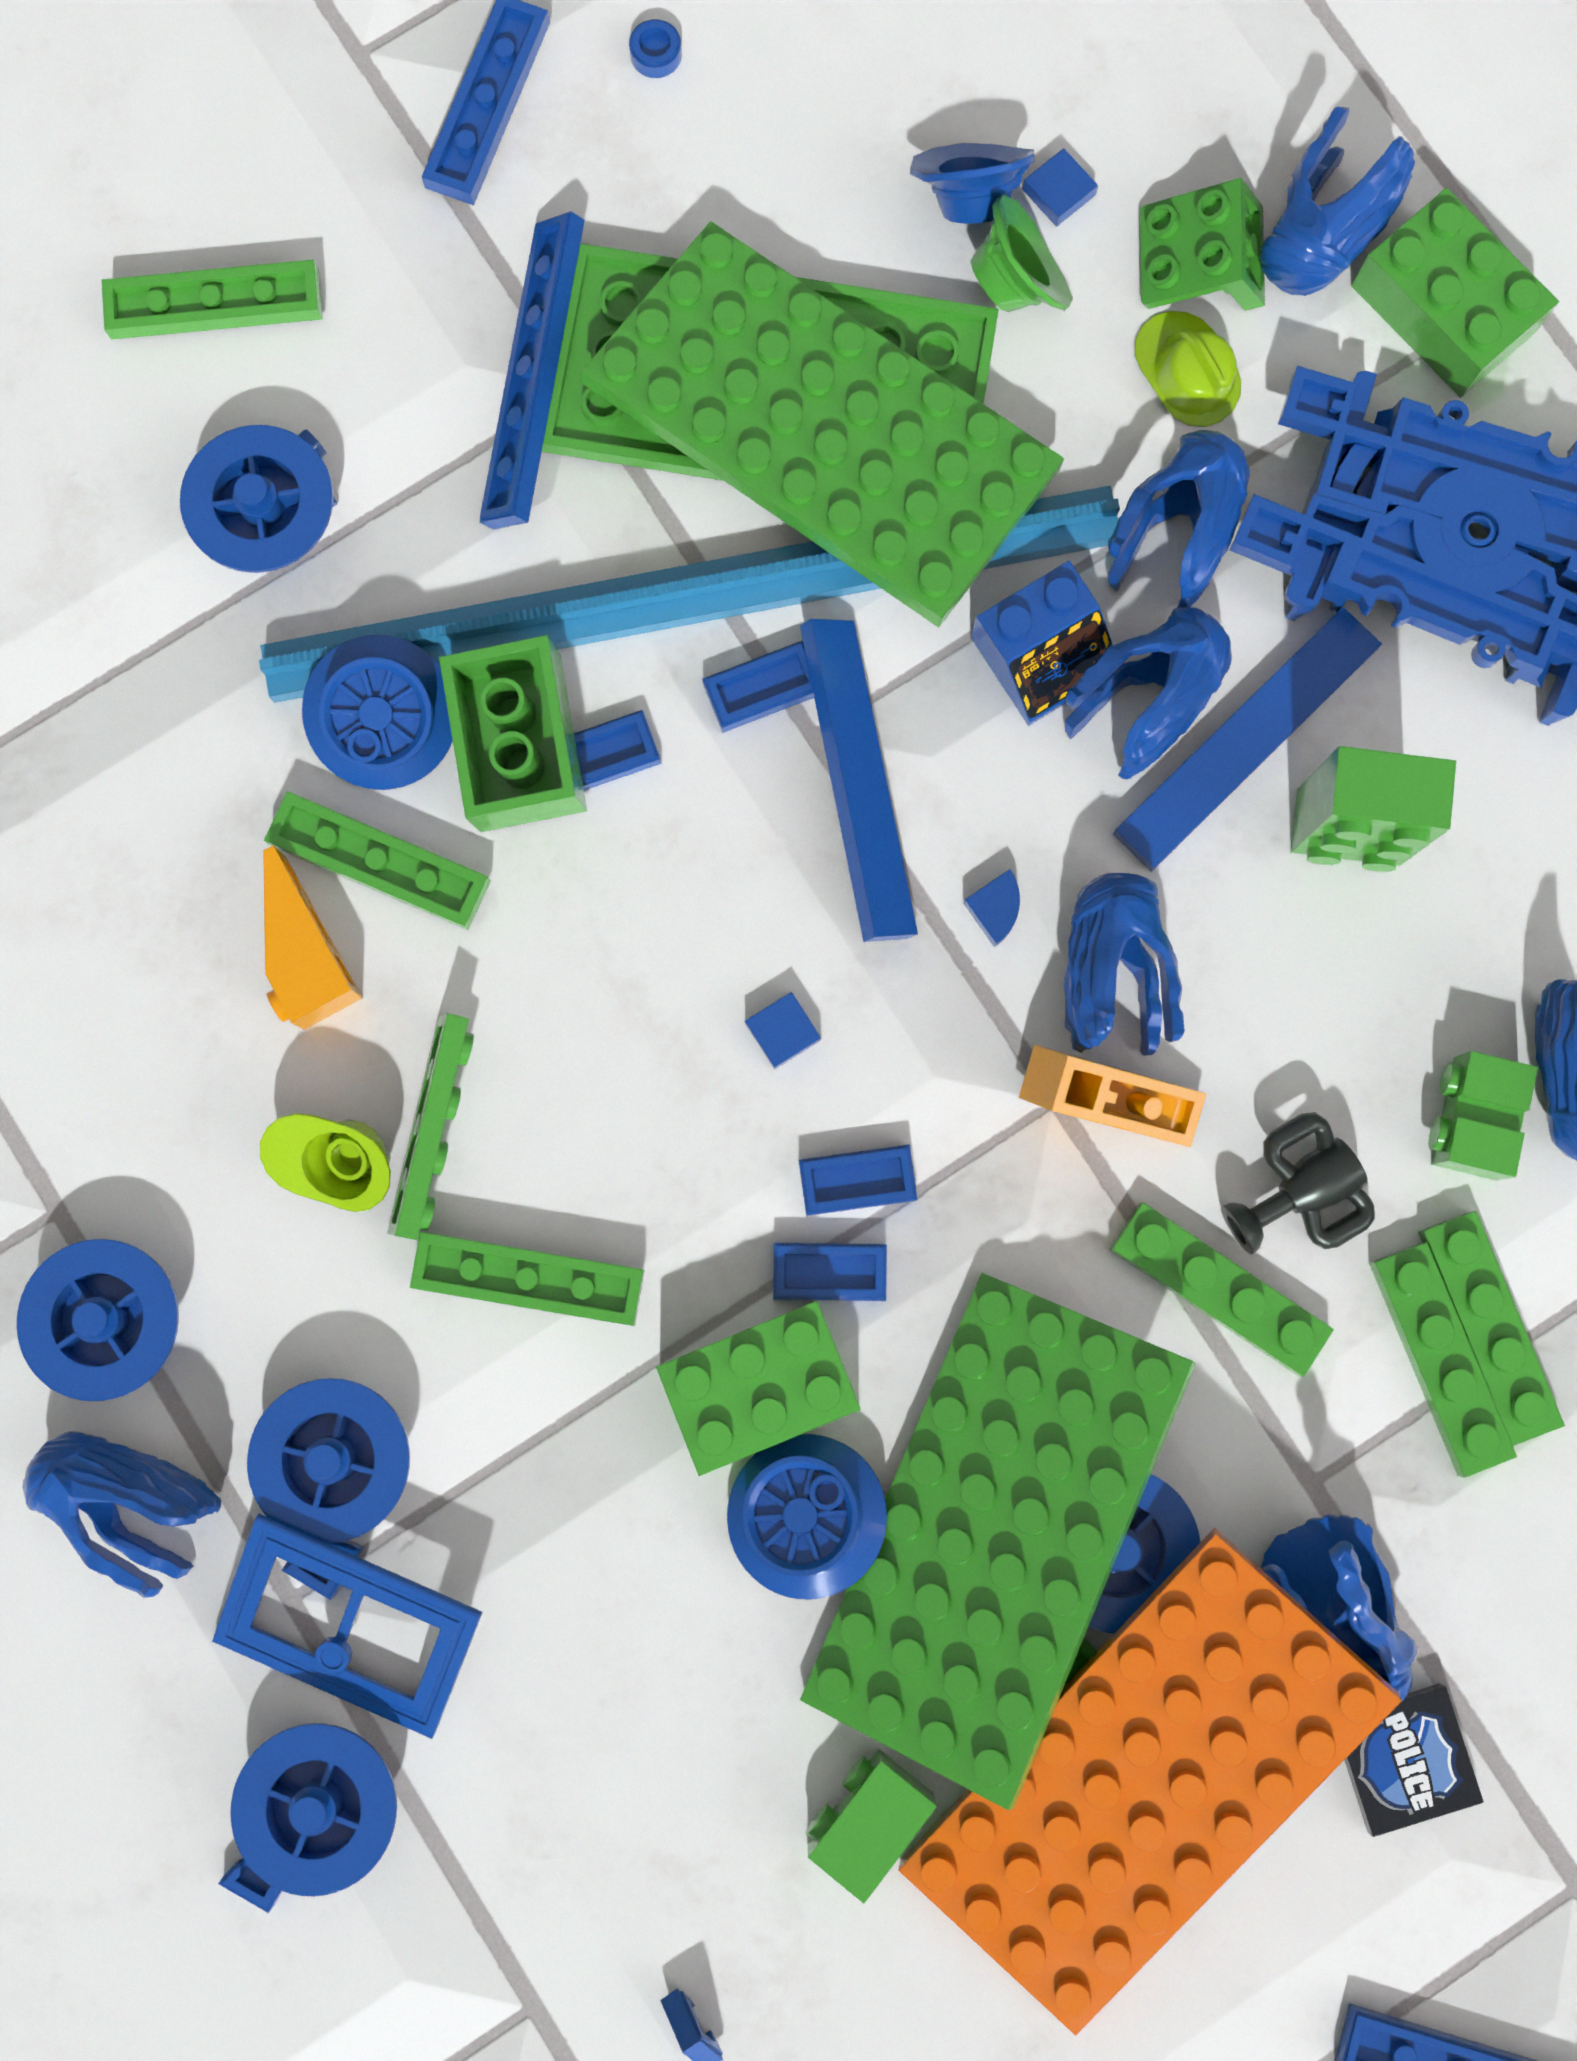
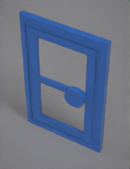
M258 1514L254 1520L212 1642L433 1739L483 1612L262 1514ZM276 1557L353 1590L336 1636L324 1639L315 1653L252 1626ZM364 1595L441 1629L415 1697L347 1668L352 1660V1649L347 1640Z

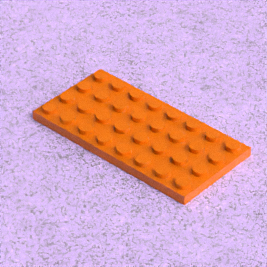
M1214 1528L1063 1688L1014 1809L1008 1811L967 1789L900 1860L898 1871L1076 2036L1402 1702L1400 1694L1223 1534Z

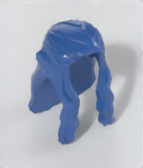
M1337 106L1334 108L1330 117L1324 122L1323 129L1317 139L1305 149L1300 162L1291 175L1293 180L1287 188V206L1273 228L1272 234L1264 240V245L1261 246L1260 266L1262 272L1271 283L1291 295L1306 296L1327 287L1346 270L1367 245L1386 228L1391 216L1400 205L1412 178V170L1415 165L1413 158L1414 150L1402 136H1398L1353 188L1328 204L1319 206L1314 202L1321 188L1342 161L1345 150L1337 146L1330 147L1346 123L1349 114V108Z
M1198 430L1182 435L1180 437L1179 451L1164 468L1148 477L1135 488L1124 512L1118 519L1113 535L1108 541L1110 556L1114 557L1115 560L1108 571L1107 577L1110 586L1115 591L1120 589L1147 532L1157 523L1165 522L1176 515L1190 516L1193 524V533L1181 562V597L1177 608H1190L1205 591L1222 556L1228 551L1241 516L1242 505L1245 503L1248 494L1247 486L1250 470L1245 453L1228 435L1211 430ZM1166 489L1158 498L1152 500L1156 492Z
M1179 607L1172 610L1167 622L1150 633L1130 638L1109 647L1098 658L1096 663L1086 669L1076 683L1067 690L1066 703L1071 709H1075L1065 720V732L1069 739H1072L1119 690L1130 685L1155 683L1164 689L1137 718L1129 730L1122 751L1124 754L1123 766L1118 776L1122 779H1130L1149 767L1178 740L1179 736L1186 733L1199 713L1205 708L1212 694L1217 692L1225 674L1230 668L1232 661L1231 641L1220 622L1214 616L1201 609ZM1151 653L1146 658L1124 663L1132 655Z
M1107 873L1100 875L1082 887L1077 896L1073 915L1071 916L1072 928L1068 940V960L1063 984L1065 995L1064 1027L1071 1033L1072 1049L1079 1053H1082L1084 1050H1090L1093 1047H1098L1108 1034L1112 1032L1115 1017L1117 967L1119 960H1121L1134 975L1139 985L1138 1001L1141 1011L1142 1040L1140 1052L1143 1056L1153 1055L1160 1044L1162 1011L1166 1041H1178L1185 1032L1183 1012L1180 1009L1183 988L1178 972V961L1173 947L1162 929L1158 888L1154 881L1138 874ZM1141 939L1155 952L1158 958L1162 1004L1159 998L1158 970L1154 959L1142 945Z
M1558 979L1546 985L1541 994V1004L1537 1005L1536 1062L1542 1075L1544 1095L1548 1105L1547 1121L1551 1140L1565 1156L1577 1161V980L1567 981L1566 979Z
M75 1431L65 1432L47 1441L40 1448L27 1466L22 1485L27 1507L32 1511L44 1514L57 1524L89 1569L109 1576L116 1584L138 1593L143 1598H150L159 1594L163 1584L159 1579L141 1571L134 1564L92 1541L80 1519L79 1509L85 1512L91 1519L97 1534L103 1542L122 1552L127 1558L141 1566L178 1579L187 1575L194 1565L181 1556L157 1546L151 1540L130 1532L120 1520L119 1511L115 1504L133 1510L152 1522L171 1527L194 1524L197 1519L207 1514L219 1512L221 1508V1498L205 1482L179 1469L168 1461L135 1451L124 1445L108 1442L103 1437Z
M1328 1514L1324 1515L1323 1518H1310L1305 1524L1289 1530L1286 1534L1277 1535L1264 1554V1560L1261 1565L1262 1570L1397 1690L1403 1701L1412 1686L1411 1665L1417 1654V1646L1415 1641L1401 1630L1397 1623L1389 1572L1374 1548L1372 1542L1373 1529L1370 1524H1365L1362 1519L1357 1517L1351 1518L1347 1515L1337 1517L1336 1515Z

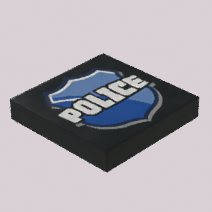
M1440 1683L1408 1693L1405 1699L1344 1760L1367 1832L1372 1837L1484 1803L1447 1688Z

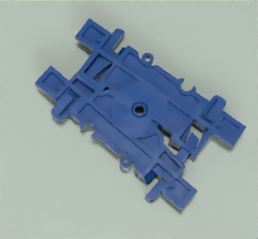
M1297 366L1290 381L1278 425L1329 440L1324 449L1316 479L1310 489L1302 513L1254 494L1247 506L1229 551L1292 576L1285 591V599L1291 604L1286 618L1291 621H1295L1297 618L1313 611L1321 598L1332 602L1330 609L1336 612L1341 609L1348 599L1358 604L1364 616H1367L1373 609L1375 601H1388L1393 605L1396 613L1395 619L1391 623L1393 628L1407 623L1459 645L1471 640L1478 642L1471 651V658L1474 664L1480 668L1492 667L1505 654L1510 665L1505 681L1514 684L1520 679L1541 688L1547 672L1556 675L1539 723L1549 726L1552 723L1572 716L1577 709V595L1571 592H1577V441L1567 451V457L1560 458L1553 455L1549 450L1548 441L1551 437V432L1549 431L1534 437L1484 421H1480L1470 427L1465 426L1464 424L1469 418V410L1463 402L1458 400L1447 402L1436 416L1430 405L1403 397L1393 408L1378 411L1373 424L1363 420L1376 380V373L1360 371L1356 374L1353 382ZM1341 460H1343L1342 463L1340 464V466L1338 467V469H1337L1336 472H1335V468L1337 467V465L1339 464V462H1340ZM1369 463H1373L1374 465L1361 481L1355 494H1353L1363 470ZM1471 523L1483 525L1487 531L1486 538L1479 540L1472 537L1469 533V525ZM1530 555L1552 561L1551 566ZM1485 649H1488L1491 652V655H1489L1485 651Z

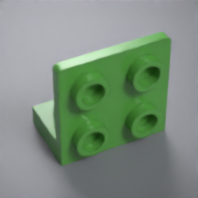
M1242 178L1141 207V302L1147 309L1224 290L1226 294H1231L1244 311L1265 306V277L1260 266L1261 246L1264 245L1263 206Z

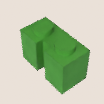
M1469 1051L1453 1058V1063H1447L1440 1081V1094L1446 1096L1442 1116L1436 1117L1429 1134L1428 1145L1430 1149L1434 1150L1431 1165L1496 1181L1515 1178L1525 1133L1521 1132L1524 1112L1530 1110L1538 1067L1475 1051Z
M880 1749L876 1751L870 1761L864 1756L857 1760L842 1782V1786L849 1791L847 1795L834 1808L825 1804L815 1815L806 1830V1834L811 1837L807 1843L808 1858L863 1904H865L937 1808L934 1793Z

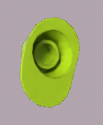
M1168 311L1153 316L1141 327L1135 339L1136 361L1163 406L1175 419L1188 426L1207 427L1222 422L1234 411L1241 397V377L1237 368L1234 351L1226 340L1218 336L1202 318L1188 312Z
M294 1113L275 1120L266 1128L260 1140V1160L266 1173L280 1187L294 1194L320 1201L339 1209L359 1212L370 1210L380 1203L390 1187L391 1169L389 1164L391 1155L387 1153L384 1142L375 1129L364 1122L350 1119L335 1122L316 1115Z

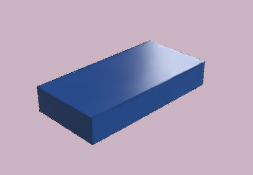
M803 640L702 679L704 689L722 733L814 698Z
M643 710L574 733L584 790L662 764Z
M910 1144L799 1160L806 1216L918 1200Z
M774 1243L773 1300L886 1301L887 1244Z

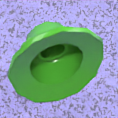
M1004 194L997 197L992 206L993 222L991 230L970 261L978 282L989 298L1003 311L1011 312L1030 305L1036 306L1041 304V302L1065 311L1070 306L1073 296L1065 277L1049 252L1035 222L1018 201Z

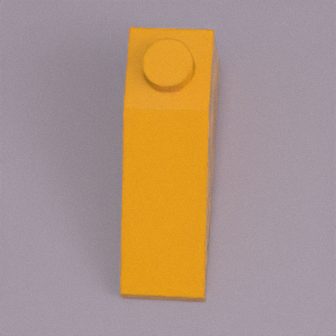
M272 845L263 850L265 975L273 988L266 995L271 1007L282 1022L289 1019L291 1023L305 1030L362 999V996L289 860Z
M1034 1044L1018 1098L1061 1114L1191 1147L1207 1094Z

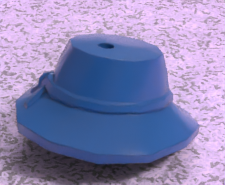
M958 143L934 147L913 156L910 174L932 185V191L936 194L939 207L945 219L963 224L985 223L993 221L992 206L997 197L1004 194L1011 198L1013 190L1017 189L1022 182V175L1029 168L1030 164L1034 162L1035 153L1034 149L997 144Z

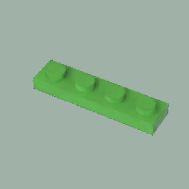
M314 259L101 280L104 330L111 340L322 320L319 269Z
M288 791L264 838V841L269 846L274 845L283 852L466 930H469L491 882L486 875Z
M446 1013L437 1019L387 1234L417 1240L420 1229L427 1231L431 1224L435 1208V1198L428 1196L432 1175H441L448 1152V1143L441 1141L446 1119L454 1120L460 1102L461 1088L454 1087L458 1065H467L473 1046L474 1035L466 1032L469 1018Z
M1143 1202L1139 1203L1109 1249L1299 1377L1306 1375L1334 1331L1333 1328Z
M1477 1211L1465 1213L1418 1231L1422 1243H1428L1512 1446L1564 1427L1563 1419Z
M420 1232L409 1288L635 1326L645 1270Z
M1418 1243L1370 1262L1371 1270L1457 1476L1466 1478L1516 1458L1517 1455L1428 1243Z

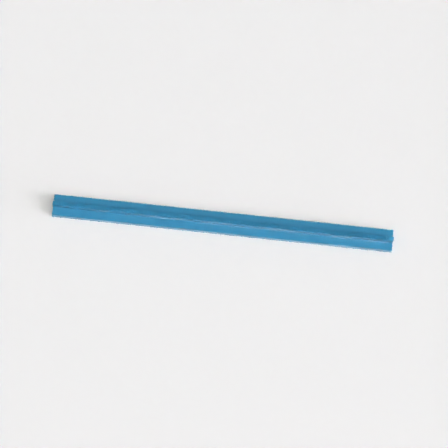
M1111 486L1037 499L984 569L1108 546V541L1117 525V515L1120 510L1118 498L1113 499ZM811 541L260 645L263 659H260L259 663L261 671L266 676L269 697L274 703L303 698L307 681L319 661L336 646L361 636L387 635L407 640L424 649L440 664L439 657L545 635L549 636L558 650L881 588Z

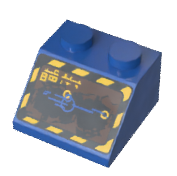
M1070 560L977 615L971 633L972 641L1028 726L1066 704L1067 690L1076 683L1086 669L1093 666L1098 658L1113 645L1099 604Z

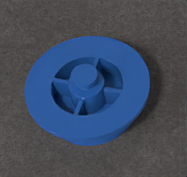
M248 425L234 428L218 435L195 455L182 481L180 511L189 536L196 546L211 560L236 571L248 573L269 572L296 562L318 543L328 526L332 514L333 486L328 469L322 458L303 438L276 426Z
M367 635L348 640L328 652L315 666L307 681L302 701V719L309 744L319 760L331 772L353 785L374 790H389L413 784L431 773L444 759L451 747L453 740L440 664L424 649L407 640L387 635Z
M92 1239L81 1241L62 1248L51 1255L36 1269L27 1282L17 1311L16 1328L19 1346L32 1372L46 1386L57 1393L82 1401H105L119 1398L145 1385L165 1364L172 1351L178 1332V1302L167 1274L144 1251L116 1240Z
M335 1378L308 1381L295 1386L279 1396L258 1420L250 1439L247 1454L249 1484L262 1512L268 1518L328 1544L354 1539L379 1525L398 1503L405 1489L410 1469L408 1437L399 1416L392 1406L381 1395L360 1383Z
M801 1434L755 1453L743 1466L729 1496L727 1507L728 1533L738 1560L759 1584L770 1591L789 1598L805 1600L825 1598L851 1587L867 1573L875 1562L886 1534V1500L875 1472L867 1461L854 1449L826 1436Z
M1152 1474L1147 1482L1088 1626L1092 1629L1115 1634L1201 1542L1194 1516L1183 1498L1170 1485Z
M326 1723L302 1724L288 1728L265 1741L254 1751L243 1766L236 1780L231 1800L230 1815L233 1836L239 1852L247 1865L257 1876L272 1887L289 1894L312 1897L339 1892L365 1877L381 1859L391 1841L397 1818V1795L392 1775L377 1750L364 1738L346 1728Z

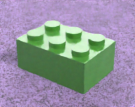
M1447 187L1368 254L1351 285L1460 398L1535 334L1560 302Z
M545 635L439 657L465 818L480 832H486L587 812L561 655L549 636Z
M1338 746L1297 789L1291 853L1307 854V861L1315 864L1334 865L1339 864L1341 859L1362 861V868L1370 871L1388 872L1396 870V866L1402 865L1450 830L1456 760Z
M817 1301L656 1366L698 1476L861 1410Z

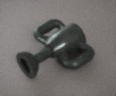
M1316 1112L1302 1113L1271 1131L1263 1141V1156L1268 1165L1282 1179L1279 1185V1192L1251 1209L1239 1203H1228L1221 1206V1213L1228 1228L1242 1248L1250 1255L1260 1249L1264 1238L1263 1228L1290 1211L1301 1213L1306 1233L1310 1240L1323 1249L1338 1248L1366 1231L1375 1219L1374 1204L1367 1193L1362 1190L1363 1187L1368 1185L1367 1175L1362 1164L1342 1139L1334 1138L1328 1121ZM1315 1133L1317 1141L1316 1150L1304 1156L1295 1165L1282 1156V1152L1285 1149ZM1343 1199L1349 1200L1356 1206V1210L1325 1229L1322 1227L1321 1209L1335 1205Z

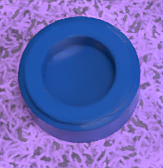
M651 19L636 26L630 35L629 50L631 62L639 73L649 78H662L670 75L678 68L682 58L681 38L673 25L664 20Z

